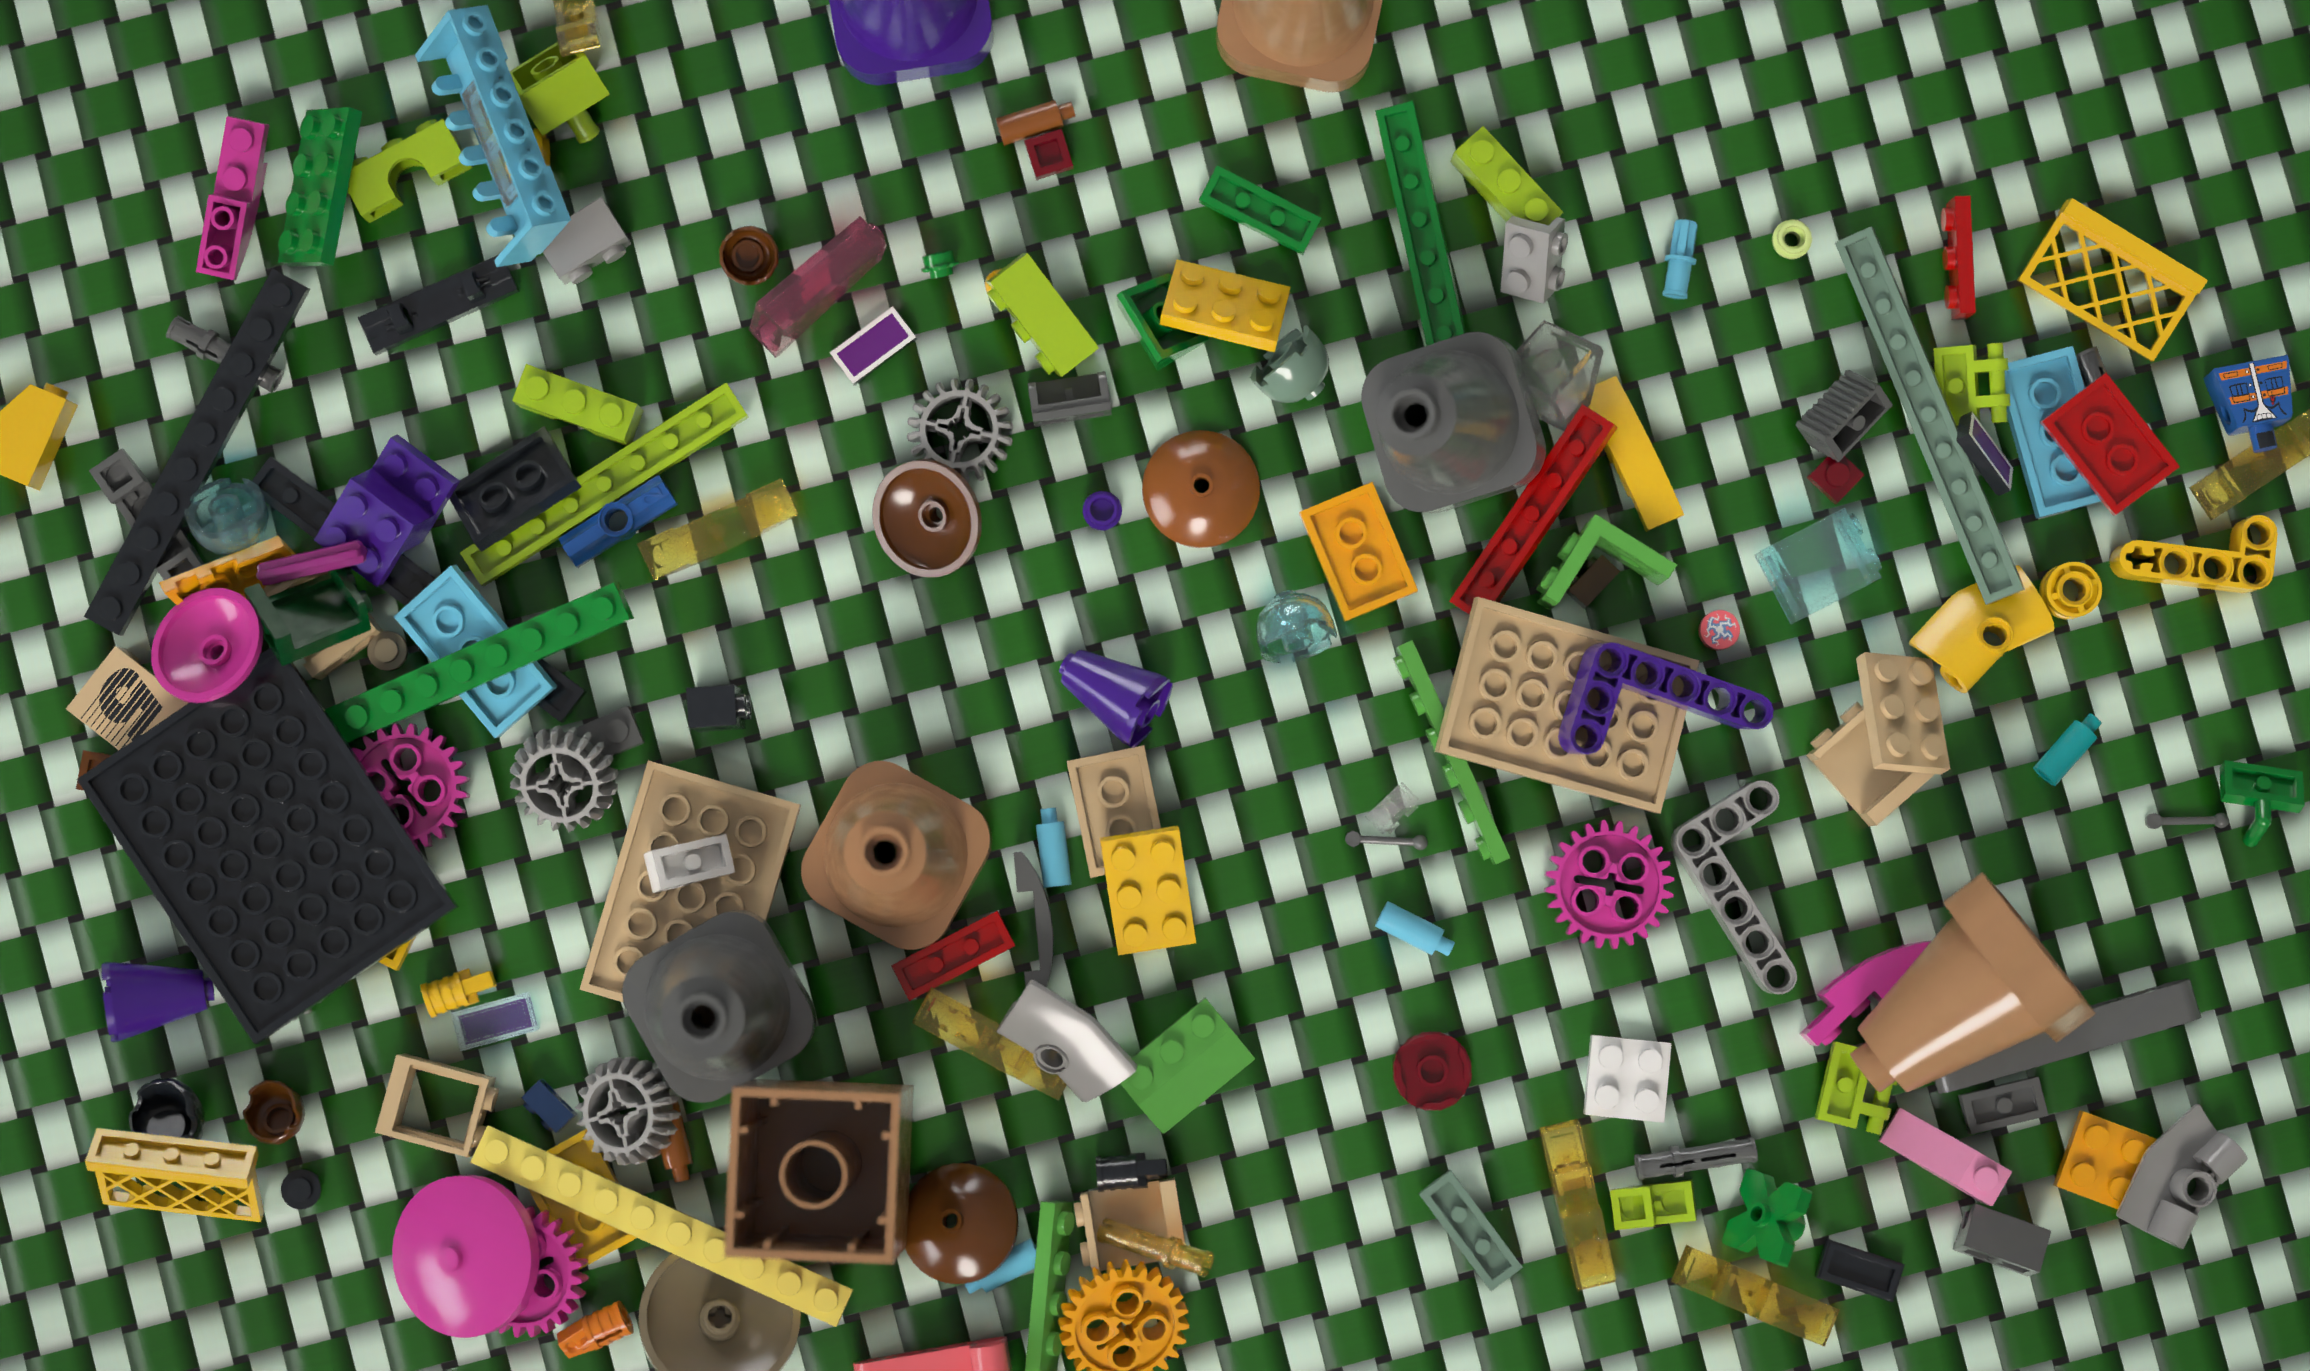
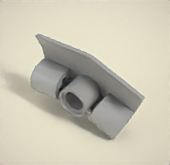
M1034 980L1029 982L1018 1001H1014L996 1031L1034 1054V1061L1037 1066L1049 1074H1057L1082 1102L1090 1101L1104 1094L1130 1077L1137 1069V1064L1092 1015Z
M2195 1104L2145 1151L2117 1210L2116 1216L2168 1244L2184 1249L2198 1219L2197 1215L2201 1207L2212 1203L2216 1197L2217 1187L2237 1171L2248 1158L2234 1140L2225 1134L2217 1132L2201 1106ZM2194 1178L2196 1188L2193 1194L2189 1196L2187 1185Z

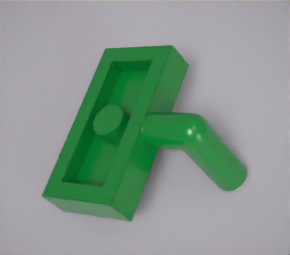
M2224 760L2219 768L2221 802L2254 807L2255 819L2242 838L2244 844L2249 847H2255L2271 825V809L2300 813L2305 806L2302 771Z

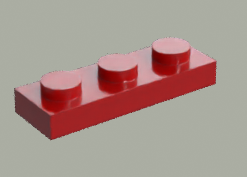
M1954 196L1941 212L1942 231H1947L1948 247L1943 249L1944 270H1949L1950 285L1945 287L1944 302L1946 309H1951V320L1968 319L1976 313L1971 196Z
M996 911L891 965L910 1001L1016 945L999 912Z

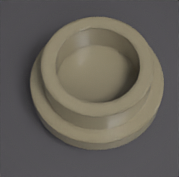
M383 631L370 640L367 650L368 657L371 663L381 670H395L406 661L408 646L401 635L392 631Z

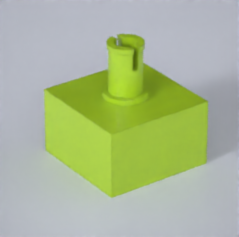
M571 34L510 71L522 105L542 136L564 122H567L579 143L588 142L598 135L600 129L595 125L586 109L610 95V93Z

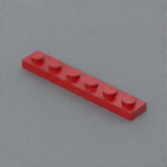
M1581 405L1544 460L1540 472L1529 482L1449 602L1470 615L1475 597L1498 603L1501 601L1617 430L1615 424L1585 405Z

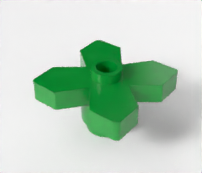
M1747 1168L1739 1188L1747 1211L1728 1220L1722 1243L1747 1253L1757 1246L1761 1259L1787 1267L1795 1247L1794 1241H1797L1804 1233V1215H1806L1813 1193L1811 1190L1789 1182H1785L1776 1189L1774 1177Z

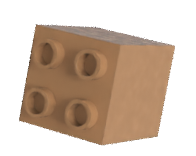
M754 1079L732 1087L724 1257L893 1264L907 1246L914 1085Z

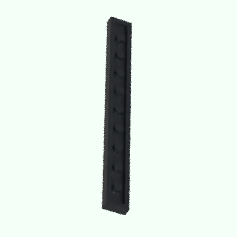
M274 269L271 270L85 613V618L117 635H124L158 572L156 568L163 563L311 290L310 288Z
M271 456L247 486V489L314 539L335 505L333 501ZM402 554L384 584L379 587L406 606L436 578ZM541 659L537 662L557 687L537 705L558 721L564 723L587 691L545 659Z

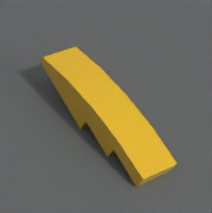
M1617 376L1581 390L1579 393L1585 406L1617 426V430L1604 447L1610 464H1614L1627 496L1631 497L1645 531L1647 532L1684 516V512L1652 443Z

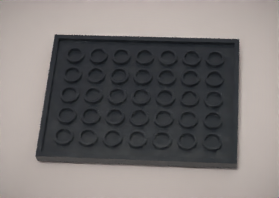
M271 648L259 655L251 673L232 692L209 702H189L77 779L254 1044L261 1043L458 908L446 887L293 662L282 666Z

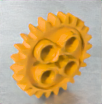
M1124 1259L1121 1270H1115L1112 1262H1107V1273L1101 1274L1096 1267H1093L1092 1274L1094 1279L1091 1281L1080 1276L1078 1279L1082 1287L1081 1291L1075 1289L1068 1290L1069 1297L1073 1303H1061L1062 1312L1066 1317L1058 1319L1060 1330H1063L1059 1334L1061 1343L1066 1346L1064 1351L1068 1360L1074 1359L1075 1369L1077 1371L1085 1368L1086 1371H1154L1153 1368L1159 1366L1167 1370L1168 1365L1165 1357H1179L1174 1344L1186 1343L1181 1330L1189 1328L1188 1321L1184 1317L1188 1313L1185 1302H1180L1183 1296L1179 1288H1173L1174 1283L1171 1277L1166 1276L1161 1279L1162 1274L1157 1266L1147 1274L1144 1261H1140L1135 1270H1132L1128 1259ZM1123 1293H1134L1131 1299L1127 1301H1117L1118 1297ZM1150 1319H1160L1157 1325L1153 1327H1143ZM1093 1320H1104L1102 1325L1097 1328L1087 1327ZM1123 1345L1130 1346L1125 1353L1114 1354L1118 1347Z

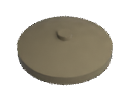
M670 1254L655 1269L645 1286L639 1307L641 1342L645 1354L656 1371H781L795 1348L801 1320V1311L675 1254Z

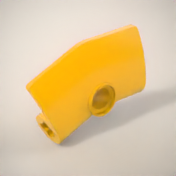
M2016 565V569L2025 590L1986 605L1977 583L1954 593L1909 641V645L1941 665V676L1950 686L1961 693H1967L2005 652L2054 631V622L2046 604L2019 565ZM1987 632L1996 634L2001 640V645L1993 646L1988 644L1984 640L1983 634Z

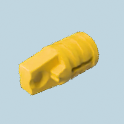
M469 968L455 972L452 976L443 977L441 980H434L429 984L426 982L420 985L423 1000L431 1018L437 1017L440 1013L443 1014L449 1012V1010L458 1009L460 1006L466 1007L480 1002L478 992L497 986L492 971L471 976Z

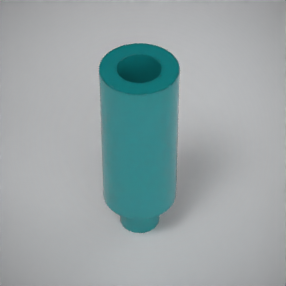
M2091 713L2082 722L2074 720L2033 767L2034 771L2046 782L2056 786L2097 740L2094 732L2102 722Z

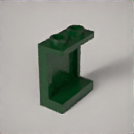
M350 567L328 571V573L269 597L259 583L244 588L246 599L250 601L261 619L263 637L282 666L371 630L368 613L373 612V607L365 590H357L356 580Z

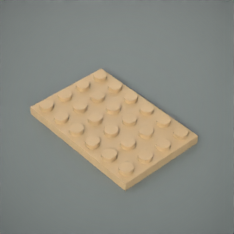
M1475 597L1434 752L1649 812L1661 813L1686 710L1621 688L1605 741L1601 749L1596 753L1582 755L1566 752L1559 744L1558 733L1583 654L1591 645L1607 642L1618 643L1694 671L1698 669L1699 660ZM1604 650L1600 655L1599 663L1605 671L1610 668L1612 659L1610 654ZM1640 663L1636 669V678L1643 684L1647 679L1648 672L1647 668ZM1677 676L1672 682V690L1676 696H1680L1684 685L1681 678ZM1592 688L1587 695V701L1589 706L1595 709L1599 704L1600 697L1599 693ZM1580 726L1575 732V740L1582 747L1586 744L1588 735L1585 728Z
M648 760L579 990L623 1002L622 987L630 967L638 959L698 925L731 910L749 911L767 922L801 805ZM722 834L727 835L735 873L666 891L652 892L643 854L682 843ZM707 1005L695 1007L696 1015L700 1013L703 1018L700 1022L706 1027H712L715 1022L713 1009Z

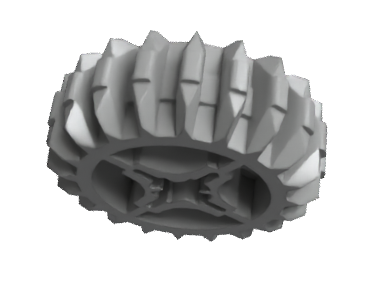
M956 378L951 379L952 391L945 392L941 382L936 383L939 396L934 398L930 392L924 391L922 395L925 401L929 403L928 406L924 407L920 403H914L913 405L914 411L922 415L921 419L915 417L908 418L907 423L909 426L919 428V431L907 434L908 441L921 443L913 447L911 453L913 457L926 454L923 459L934 460L948 465L958 473H961V476L968 484L970 482L968 473L975 471L977 479L982 481L985 477L981 467L986 465L991 472L995 473L998 468L991 459L994 456L1004 461L1007 459V453L1001 450L999 445L1011 446L1013 440L1008 436L1001 435V432L1013 430V423L1009 421L1000 422V419L1009 414L1008 407L994 409L999 404L1001 397L999 394H994L986 400L985 397L988 394L989 388L985 384L980 386L977 393H974V381L972 379H967L965 390H959V383ZM960 401V405H958L957 411L952 418L947 420L937 419V421L931 420L935 413L943 406ZM972 403L981 407L989 415L992 421L993 432L985 431L982 427L975 426L971 422ZM963 418L967 431L972 432V434L970 433L967 438L963 435L964 440L958 441L957 446L953 432L948 430H951L953 426L957 428L956 424L962 423ZM928 432L937 433L938 436L949 440L950 453L948 460L941 458L932 450L928 441ZM989 444L985 451L975 459L960 462L964 450L969 445Z
M560 725L555 726L551 734L544 728L537 733L536 738H527L523 744L524 748H520L516 752L515 760L517 762H514L510 768V773L516 777L510 782V788L520 790L515 797V803L526 802L528 804L524 810L525 815H530L533 812L539 815L537 826L542 825L547 819L551 821L552 831L558 830L562 823H564L568 832L573 831L577 823L584 829L591 824L592 819L600 820L605 813L604 809H609L612 805L613 798L611 795H614L618 790V784L612 780H615L617 777L618 769L608 767L613 761V754L602 755L600 753L604 748V742H598L595 746L589 742L592 736L591 732H586L581 738L577 736L576 726L570 727L566 735ZM552 754L553 760L550 763V768H545L543 772L536 773L537 759ZM585 785H593L592 797L583 802L576 803L575 797L578 794V790L583 789Z
M630 1056L623 1059L621 1057L613 1058L608 1063L598 1065L595 1068L596 1073L589 1074L585 1078L588 1086L578 1091L584 1102L579 1103L575 1107L583 1112V1118L576 1124L586 1126L587 1129L582 1139L588 1141L593 1139L594 1144L591 1152H603L604 1161L611 1162L616 1160L618 1165H628L631 1163L637 1165L645 1163L648 1159L656 1158L661 1154L660 1149L667 1148L671 1144L668 1136L675 1134L679 1130L672 1123V1120L677 1119L681 1115L678 1111L673 1110V1103H676L680 1097L670 1096L668 1091L670 1086L666 1081H662L663 1075L659 1068L652 1069V1061H639L638 1057ZM632 1107L637 1108L636 1111L622 1115L620 1114V1111L626 1110Z

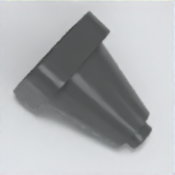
M1482 332L1461 334L1386 359L1377 364L1364 381L1361 393L1362 407L1385 486L1395 502L1408 510L1423 513H1440L1520 488L1531 482L1544 464L1546 455L1545 439L1522 361L1517 351L1501 338Z
M731 910L721 913L648 953L630 967L623 982L622 997L625 1008L666 1082L680 1097L693 1102L704 1103L720 1099L731 1093L732 1087L752 1081L793 1058L809 1043L816 1027L814 1004L772 928L763 918L745 910ZM707 1005L713 1009L715 1022L712 1027L707 1028L700 1022L703 1018L700 1013L696 1015L695 1007Z

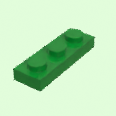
M1218 165L1215 167L1199 198V203L1301 255H1304L1322 219Z

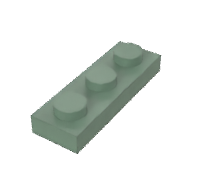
M1448 1170L1418 1193L1490 1291L1523 1268L1451 1170Z

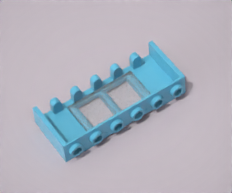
M488 5L448 10L415 56L417 62L446 58L452 75L437 77L432 84V91L439 96L459 93L466 110L451 112L445 120V125L452 131L473 128L479 145L464 148L459 155V161L464 166L487 164L493 179L492 181L478 183L473 189V197L480 202L500 199L506 216L493 218L486 226L487 233L492 237L514 234V238L494 260L496 267L530 262L547 248L571 219L551 167L545 164L506 64L508 57Z

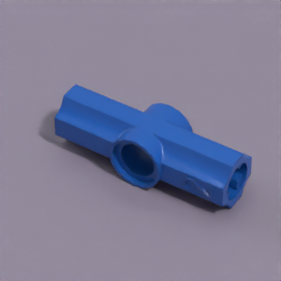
M657 475L617 502L606 504L598 514L558 539L569 558L579 568L618 542L632 538L637 530L669 511L678 503L662 478ZM617 512H625L628 517L626 527L620 531H612L609 527L611 516Z

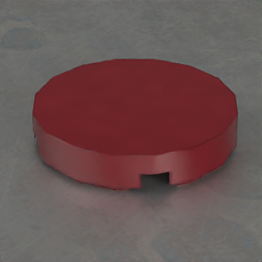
M1421 1032L1408 1038L1398 1049L1392 1063L1393 1081L1399 1094L1409 1104L1425 1111L1443 1110L1455 1105L1466 1093L1472 1079L1471 1061L1466 1049L1456 1039L1441 1032Z

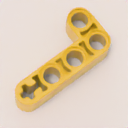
M2255 515L2236 523L2232 528L2229 551L2134 540L2122 544L2113 550L2109 559L2110 568L2115 575L2128 580L2249 593L2266 587L2272 581L2278 536L2277 527L2269 517L2263 515ZM2250 525L2255 526L2260 532L2261 539L2258 544H2253L2247 537V529ZM2132 553V558L2142 560L2150 558L2149 563L2133 566L2131 561L2126 560V555ZM2167 554L2172 555L2178 561L2179 568L2175 575L2169 573L2164 566ZM2207 559L2212 560L2217 566L2218 573L2215 579L2209 578L2204 572L2203 566ZM2246 564L2251 565L2256 570L2257 578L2253 584L2245 580L2243 576V569Z

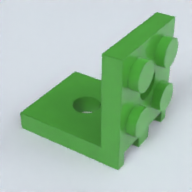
M1595 514L1593 518H1590L1585 523L1579 535L1573 532L1557 554V557L1562 559L1559 567L1552 566L1536 588L1537 591L1542 593L1537 603L1548 610L1559 604L1594 546L1657 586L1670 578L1677 564Z

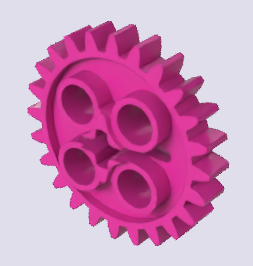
M410 723L406 734H404L400 724H393L392 735H389L384 728L377 730V741L369 736H364L363 741L367 748L363 751L353 747L352 750L370 777L377 773L384 777L385 787L381 793L393 811L401 804L408 808L409 819L404 827L416 845L418 840H420L425 847H432L431 835L434 834L440 839H445L446 834L442 827L447 825L456 828L458 824L451 816L454 812H466L462 806L457 804L458 799L470 797L469 793L460 790V785L469 782L470 777L459 776L457 772L466 765V762H453L452 758L458 749L457 747H449L444 750L443 746L447 739L445 736L440 735L431 741L433 729L426 727L418 736L416 724ZM412 749L416 753L417 762L412 769L405 771L400 765V757L404 751ZM384 759L390 762L392 769L399 779L412 782L408 786V790L426 809V816H422L419 813L411 797L398 794V791L402 788L401 784L385 769L382 764ZM436 780L441 787V794L437 800L429 802L424 796V788L428 782Z
M1602 820L1599 823L1598 832H1595L1590 824H1585L1584 837H1581L1575 831H1571L1569 834L1573 844L1570 846L1559 842L1557 845L1563 852L1562 857H1549V860L1557 868L1556 871L1544 872L1545 876L1554 879V885L1544 888V892L1555 894L1556 899L1551 901L1547 907L1560 908L1561 913L1554 921L1559 923L1568 920L1570 924L1565 933L1571 935L1580 930L1579 942L1585 944L1591 936H1594L1595 948H1601L1605 938H1608L1611 948L1618 949L1619 938L1622 937L1628 946L1634 945L1633 933L1636 932L1642 938H1647L1646 924L1653 927L1660 926L1659 921L1654 916L1655 913L1669 912L1661 904V900L1673 898L1674 894L1663 890L1664 884L1674 881V877L1663 876L1662 870L1671 863L1670 861L1658 862L1656 857L1662 852V846L1650 850L1647 846L1652 836L1648 834L1640 840L1637 839V826H1632L1627 833H1623L1622 821H1617L1613 830L1609 831L1606 820ZM1590 850L1598 852L1602 858V866L1595 873L1588 872L1583 866V857ZM1629 857L1637 859L1641 865V873L1634 880L1627 879L1622 872L1623 862ZM1609 874H1612L1613 882L1641 886L1643 893L1636 894L1622 890H1611L1607 896L1605 895L1606 889L1604 887L1576 883L1574 877L1579 875L1600 880L1607 879ZM1584 889L1591 891L1596 898L1595 906L1589 912L1581 911L1576 904L1577 894ZM1623 896L1629 897L1635 906L1633 915L1628 919L1620 918L1615 911L1617 900Z
M529 1206L525 1209L536 1231L539 1245V1260L552 1256L554 1262L539 1268L536 1285L528 1303L513 1321L499 1329V1333L502 1334L513 1326V1334L517 1338L523 1335L526 1329L531 1338L540 1334L541 1329L548 1333L555 1329V1323L560 1326L569 1320L567 1313L571 1314L579 1308L573 1299H580L586 1294L577 1284H581L589 1279L588 1275L579 1272V1267L588 1263V1259L577 1258L575 1254L583 1247V1244L571 1245L569 1241L575 1231L573 1229L565 1233L560 1231L563 1223L562 1218L549 1223V1210H544L535 1217L534 1206ZM544 1274L549 1275L554 1280V1290L549 1289L545 1285Z

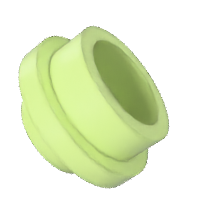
M1786 220L1780 223L1772 235V245L1775 251L1786 259L1802 257L1810 249L1812 243V235L1809 228L1798 220ZM1785 235H1795L1798 239L1797 246H1788L1785 242Z

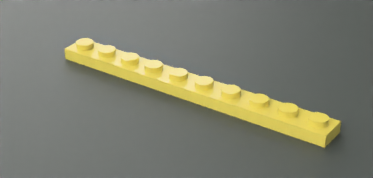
M487 1125L471 1159V1163L834 1327H837L854 1290L787 1259L724 1257L725 1231L492 1126Z

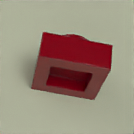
M1062 129L1024 140L1036 180L1074 169Z
M1827 456L1807 476V479L1832 503L1837 504L1864 474L1845 456L1839 462Z

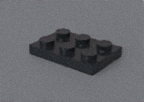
M542 427L460 480L450 497V501L473 542L482 552L582 486L551 434L545 427Z

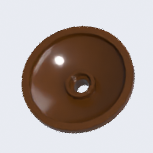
M913 460L890 471L881 481L876 491L872 509L875 533L885 553L900 568L921 577H940L958 570L973 556L979 544L982 530L980 506L968 482L953 468L934 460ZM937 507L942 512V519H940L936 514Z
M948 1164L926 1174L910 1191L907 1246L905 1249L912 1262L927 1276L949 1284L974 1283L994 1273L1010 1255L1018 1233L1017 1207L1008 1187L992 1172L972 1164ZM951 1214H955L958 1218V1223L954 1228L950 1229L946 1223L947 1218Z

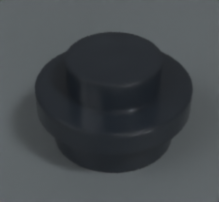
M298 1169L290 1172L284 1178L281 1185L283 1200L294 1209L301 1210L312 1207L318 1202L322 1194V1184L319 1177L307 1169Z

